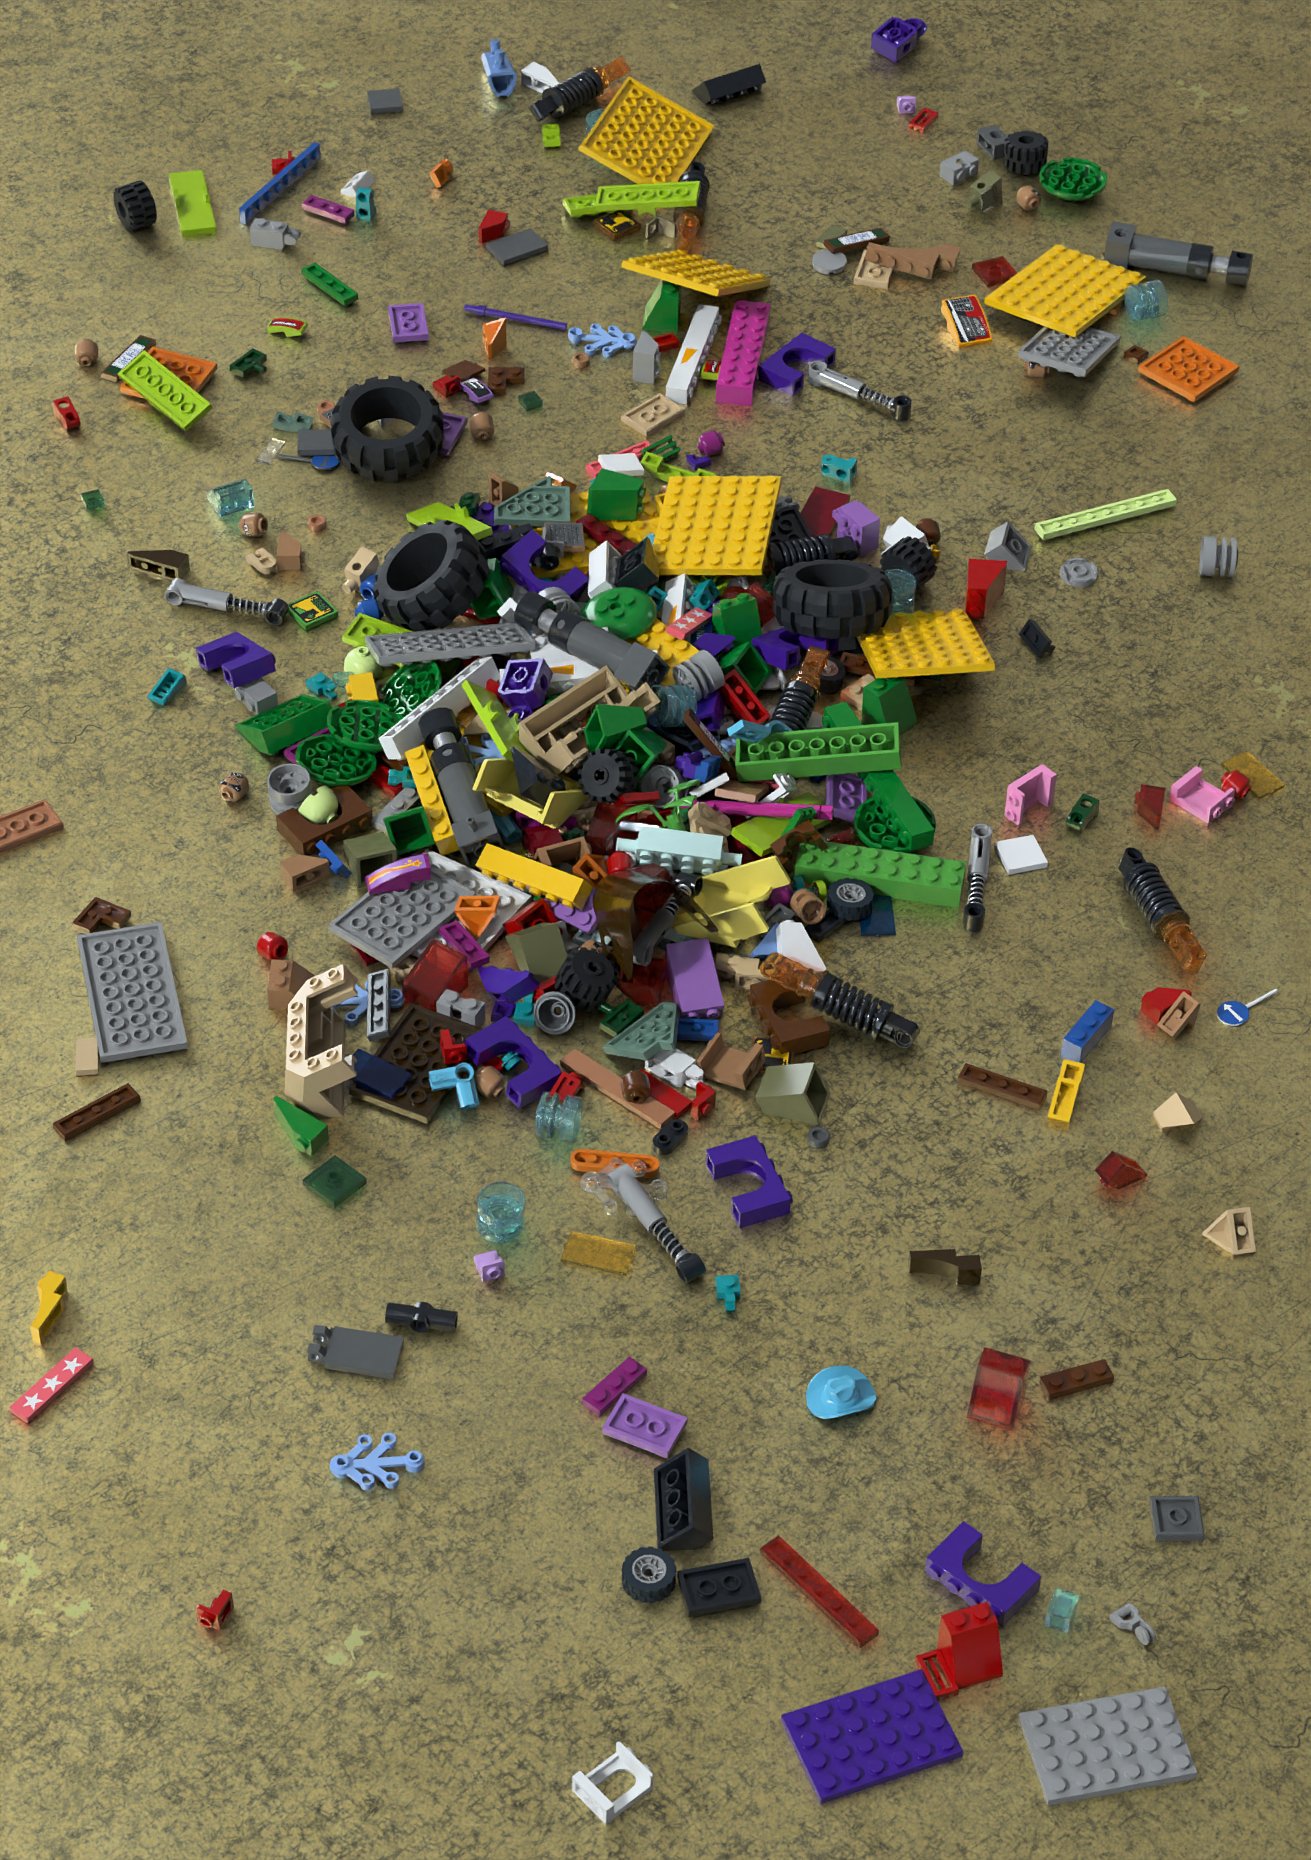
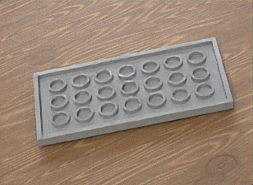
M516 622L365 636L366 646L377 663L383 667L393 666V663L410 665L414 661L430 663L435 659L450 661L456 657L470 659L472 656L490 657L491 654L498 653L505 656L510 655V652L526 654L530 650H536L535 641Z
M157 922L77 935L101 1063L188 1049L162 923Z

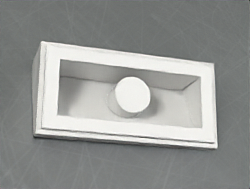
M369 171L358 173L340 192L341 194L356 198L358 188H369L374 183V179Z

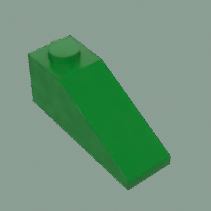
M278 1096L273 1098L274 1113L298 1150L312 1156L329 1140L327 1124Z

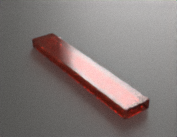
M779 1535L760 1548V1554L859 1648H862L879 1635V1629Z

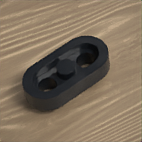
M672 1120L667 1123L653 1138L654 1152L659 1155L671 1154L688 1137L687 1123L682 1120Z

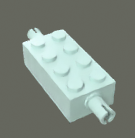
M640 825L639 835L636 840L617 837L616 851L633 852L636 855V864L643 868L659 867L665 871L674 869L690 874L693 872L702 873L706 876L719 872V866H722V864L740 866L742 854L728 853L722 850L723 836Z

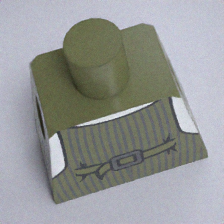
M991 170L970 186V197L965 200L966 206L969 209L975 207L979 211L984 212L1002 204V178Z

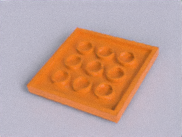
M1182 336L1139 365L1138 372L1184 396L1188 400L1196 402L1238 373L1240 366Z
M153 346L148 351L149 355L197 393L200 392L218 369L216 362ZM123 382L121 384V393L144 398L127 383Z

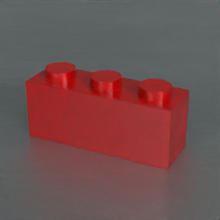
M734 669L724 676V686L719 688L722 698L737 718L766 725L771 715L738 672Z

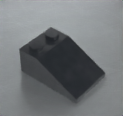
M648 537L618 558L614 582L616 587H631L644 591L647 587H652L659 581L660 569Z
M685 722L655 729L658 735L674 744L681 753H693L705 748ZM711 731V734L719 742L721 735Z
M514 746L511 748L520 795L545 807L551 792L566 791L564 780L545 763Z

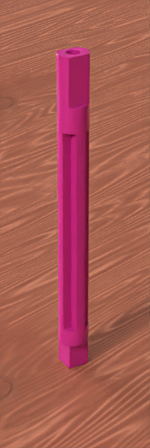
M695 799L693 803L694 806L697 802H704L713 810L722 811L725 815L792 818L797 809L813 806L817 812L813 819L832 820L834 816V807L830 805L751 803ZM680 806V809L689 808L690 806Z

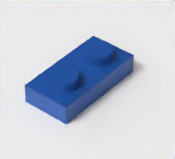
M322 840L316 844L317 848L321 851L318 855L332 863L329 867L336 875L341 873L346 879L352 874Z
M679 1018L677 1039L710 1041L718 1032L719 1020Z

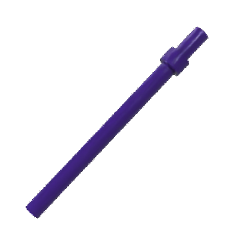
M465 304L464 311L477 313L478 316L506 317V319L561 330L567 329V323L489 309L483 305Z

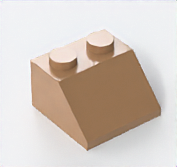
M271 960L267 988L269 1008L288 1009V1004L300 988L315 975L293 960Z

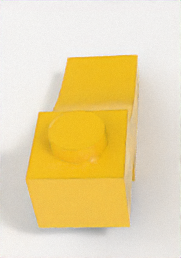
M1066 1059L1063 1060L1048 1120L1070 1124L1084 1077L1085 1064Z
M50 1270L37 1284L41 1303L38 1313L30 1326L32 1341L40 1344L63 1313L62 1298L68 1291L66 1277Z

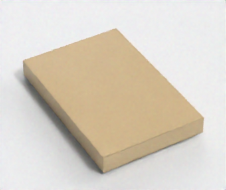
M864 250L853 284L888 289L894 269L866 261L867 250Z
M659 393L621 415V421L647 437L685 415V408Z

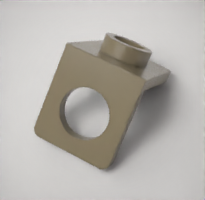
M657 215L646 224V238L649 239L657 232L675 238L676 223ZM654 224L653 230L650 232V228Z

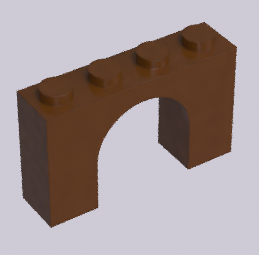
M337 786L331 789L338 800L337 814L339 818L336 821L324 825L313 824L305 820L293 807L276 815L277 831L300 855L310 856L320 851L316 844L321 840L327 846H331L370 827L371 820L373 819L372 809L349 786Z
M799 973L750 985V994L747 996L749 1005L754 1007L756 1018L762 1022L764 1033L766 1036L769 1035L774 1050L778 1049L780 1054L792 1052V1055L829 1046L830 1029L823 1016L793 1022L784 1020L775 1014L784 1007L806 1002V985Z

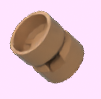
M800 889L791 898L792 910L805 923L816 924L824 918L826 906L811 890Z

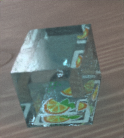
M1055 1588L1046 1611L1044 1625L1068 1633L1077 1612L1079 1596L1070 1591Z

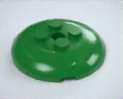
M1067 157L1063 158V161L1058 162L1052 160L1041 168L1039 175L1042 187L1049 194L1067 201L1091 199L1100 194L1107 184V174L1101 171V167L1094 162L1081 158Z
M617 587L605 590L590 599L582 609L581 616L601 628L608 627L610 633L623 640L629 638L634 640L652 627L657 617V609L654 600L646 592L631 587Z
M414 661L410 665H404L384 684L380 693L384 694L385 698L378 702L392 707V712L397 715L401 714L404 718L441 688L442 673L439 666L434 661L430 663H416Z
M370 700L345 701L346 706L338 707L335 705L329 711L327 727L332 736L343 745L363 752L384 751L378 738L403 719L401 714L397 715L392 712V707Z
M332 734L316 735L305 739L298 745L295 753L296 764L307 770L311 780L331 787L358 785L369 779L376 768V757L373 752H363L349 748L337 741Z
M874 797L867 799L857 808L853 821L854 829L859 839L868 847L902 853H911L919 850L910 851L907 845L903 844L899 833L893 829L891 821L888 817L884 816L882 808L879 804H876ZM912 797L934 828L935 833L936 820L933 812L925 803Z

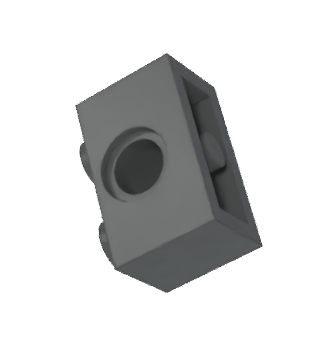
M994 124L978 129L977 144L993 160L1004 157V145L1007 136Z

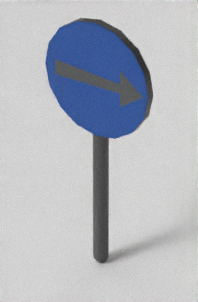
M278 455V458L311 462L315 468L321 470L333 469L339 465V459L334 455H316L312 459Z

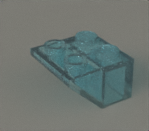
M246 478L212 488L205 493V497L219 517L254 507L253 488Z

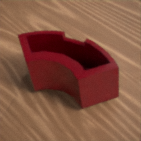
M547 825L526 828L521 842L523 849H527L535 857L538 848L561 843L563 839L558 828L551 829Z

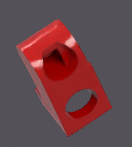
M69 396L53 400L54 415L62 422L65 430L81 425L79 415ZM66 403V408H61L59 405Z

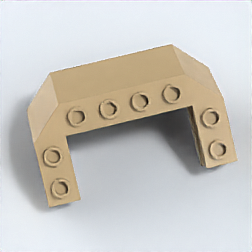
M605 665L520 721L519 741L533 757L545 763L557 775L569 773L581 767L583 759H589L587 756L589 750L584 733L585 726L583 727L577 718L589 710L593 713L597 704L643 707L644 715L648 719V716L657 710L655 706L661 701L647 682L628 695L619 681L613 676L608 666Z
M344 964L307 980L288 1004L285 1095L293 1103L317 1118L344 1117L345 1081L357 1076V1072L354 1070V1064L357 1063V1059L352 1054L345 1057L346 1021L332 1007L358 995V991L355 989V983L358 982V979Z

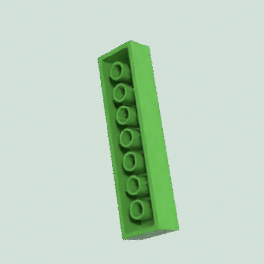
M899 723L771 733L758 743L736 738L735 766L738 781L774 779V774L787 773L796 778L901 769Z
M827 841L824 842L828 848L821 852L815 842L812 845L805 842L800 844L795 864V876L801 875L804 882L809 886H812L813 881L822 880L826 888L829 889V886L834 881L855 878L870 885L874 896L959 908L965 880L966 862Z

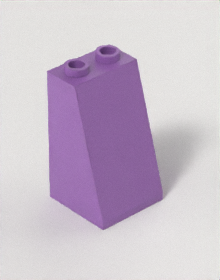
M708 938L666 944V968L664 971L674 1003L677 1004L680 1011L679 1018L715 1019L723 1015L724 1001Z

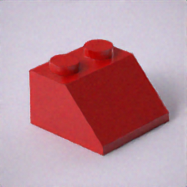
M542 898L530 902L502 925L509 935L543 922L556 923L558 920L545 899Z

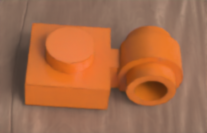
M448 159L440 161L429 172L436 188L441 187L449 179L448 175L454 172V167Z

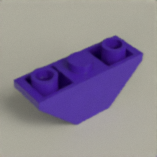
M704 633L691 645L699 651H708L717 661L720 653L723 651L727 653L734 647L735 637Z
M480 966L478 968L485 990L499 1002L514 1004L540 985L533 977L534 975L526 970L519 972L510 968H505V970L498 969L494 966Z

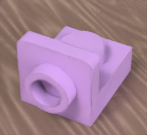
M907 95L897 97L899 113H915L916 97Z
M496 1250L474 1256V1263L483 1282L505 1276L504 1260L499 1258Z

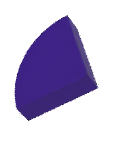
M696 454L686 456V461L695 471L698 468L702 469L711 466L712 460L706 456L704 458L696 457Z
M495 1001L491 1013V1022H496L505 1016L508 1018L512 1017L516 1004Z

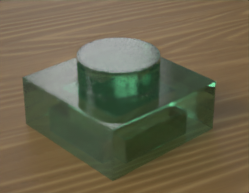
M535 391L518 396V402L526 411L543 406V400Z
M99 489L81 493V500L86 510L105 506L104 498Z

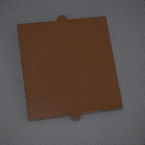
M464 360L442 370V374L450 378L459 376L460 381L464 382L486 370L484 367L477 365V363Z

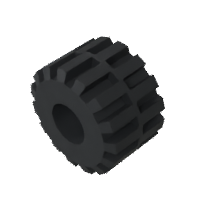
M1017 131L1005 138L1003 164L1009 171L1025 175L1035 174L1047 164L1048 141L1042 134L1033 131Z
M139 180L114 189L115 209L121 223L128 231H133L156 222L157 211L155 201L149 188L143 181Z
M911 536L899 540L885 551L880 559V564L882 565L880 569L888 576L892 587H896L899 592H905L906 594L914 593L933 578L934 572L937 571V566L935 565L936 559L932 556L933 552L931 549H928L924 542H919L918 538L914 537L912 539Z
M596 749V752L587 754L589 759L582 760L583 768L578 769V774H581V779L578 782L579 785L584 786L582 789L584 795H589L588 798L592 801L614 803L625 793H635L637 788L634 787V783H639L640 779L635 778L639 768L633 766L636 761L633 757H628L629 753L614 749Z
M581 947L580 950H572L555 977V989L568 995L578 1010H582V1008H585L586 1011H592L593 1008L599 1009L601 1003L603 1004L607 1000L618 981L617 968H613L614 962L608 960L606 954L603 952L600 954L594 948L588 950L586 947Z

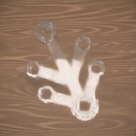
M615 1158L598 1173L587 1172L581 1177V1189L588 1194H595L603 1203L607 1214H615L618 1210V1204L614 1199H610L603 1189L612 1190L625 1205L627 1214L630 1217H636L634 1212L629 1210L630 1207L621 1195L615 1193L608 1180H605L607 1178L606 1174L616 1169L613 1167L614 1164H620L621 1166L624 1164L621 1159ZM636 1161L631 1167L636 1176H643L646 1173V1165L642 1161ZM638 1166L643 1167L641 1171H637L635 1168ZM662 1179L653 1180L651 1184H641L644 1190L655 1199H663L668 1193L667 1183ZM591 1181L596 1183L593 1186L588 1185ZM661 1189L663 1192L655 1193V1190ZM610 1204L615 1206L613 1209L607 1208Z

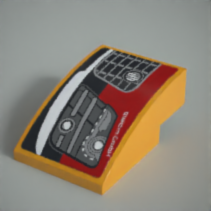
M976 294L942 300L941 312L947 320V329L959 348L992 342L990 328Z

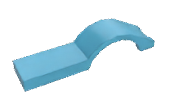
M740 720L727 729L730 737L758 743L771 733L793 731L786 724L778 720H773L765 726Z

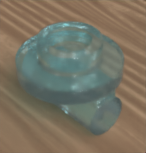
M335 672L332 680L337 687L346 688L345 684L349 682L348 675H353L354 672Z

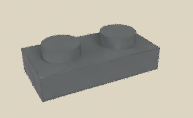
M778 903L763 917L769 927L768 931L758 935L764 938L776 922L780 924L785 920H794L796 913Z

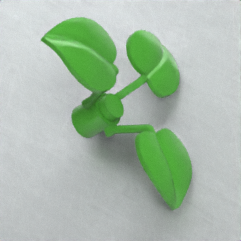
M694 779L683 782L668 790V793L675 791V801L663 806V809L673 807L674 814L666 816L667 821L662 818L653 805L643 804L624 811L616 819V823L624 816L643 810H651L661 821L663 827L667 826L668 829L686 831L680 806L692 807L697 795L679 799V793L684 788L690 786L699 787L701 780Z

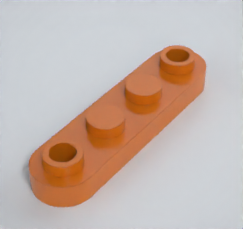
M576 1149L570 1155V1165L576 1171L608 1174L627 1163L634 1171L636 1177L652 1178L659 1173V1160L651 1155L592 1149Z

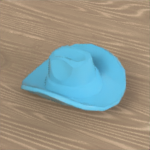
M846 1365L832 1366L817 1373L809 1382L806 1402L808 1409L814 1416L828 1419L870 1409L876 1402V1395L868 1378L857 1369Z

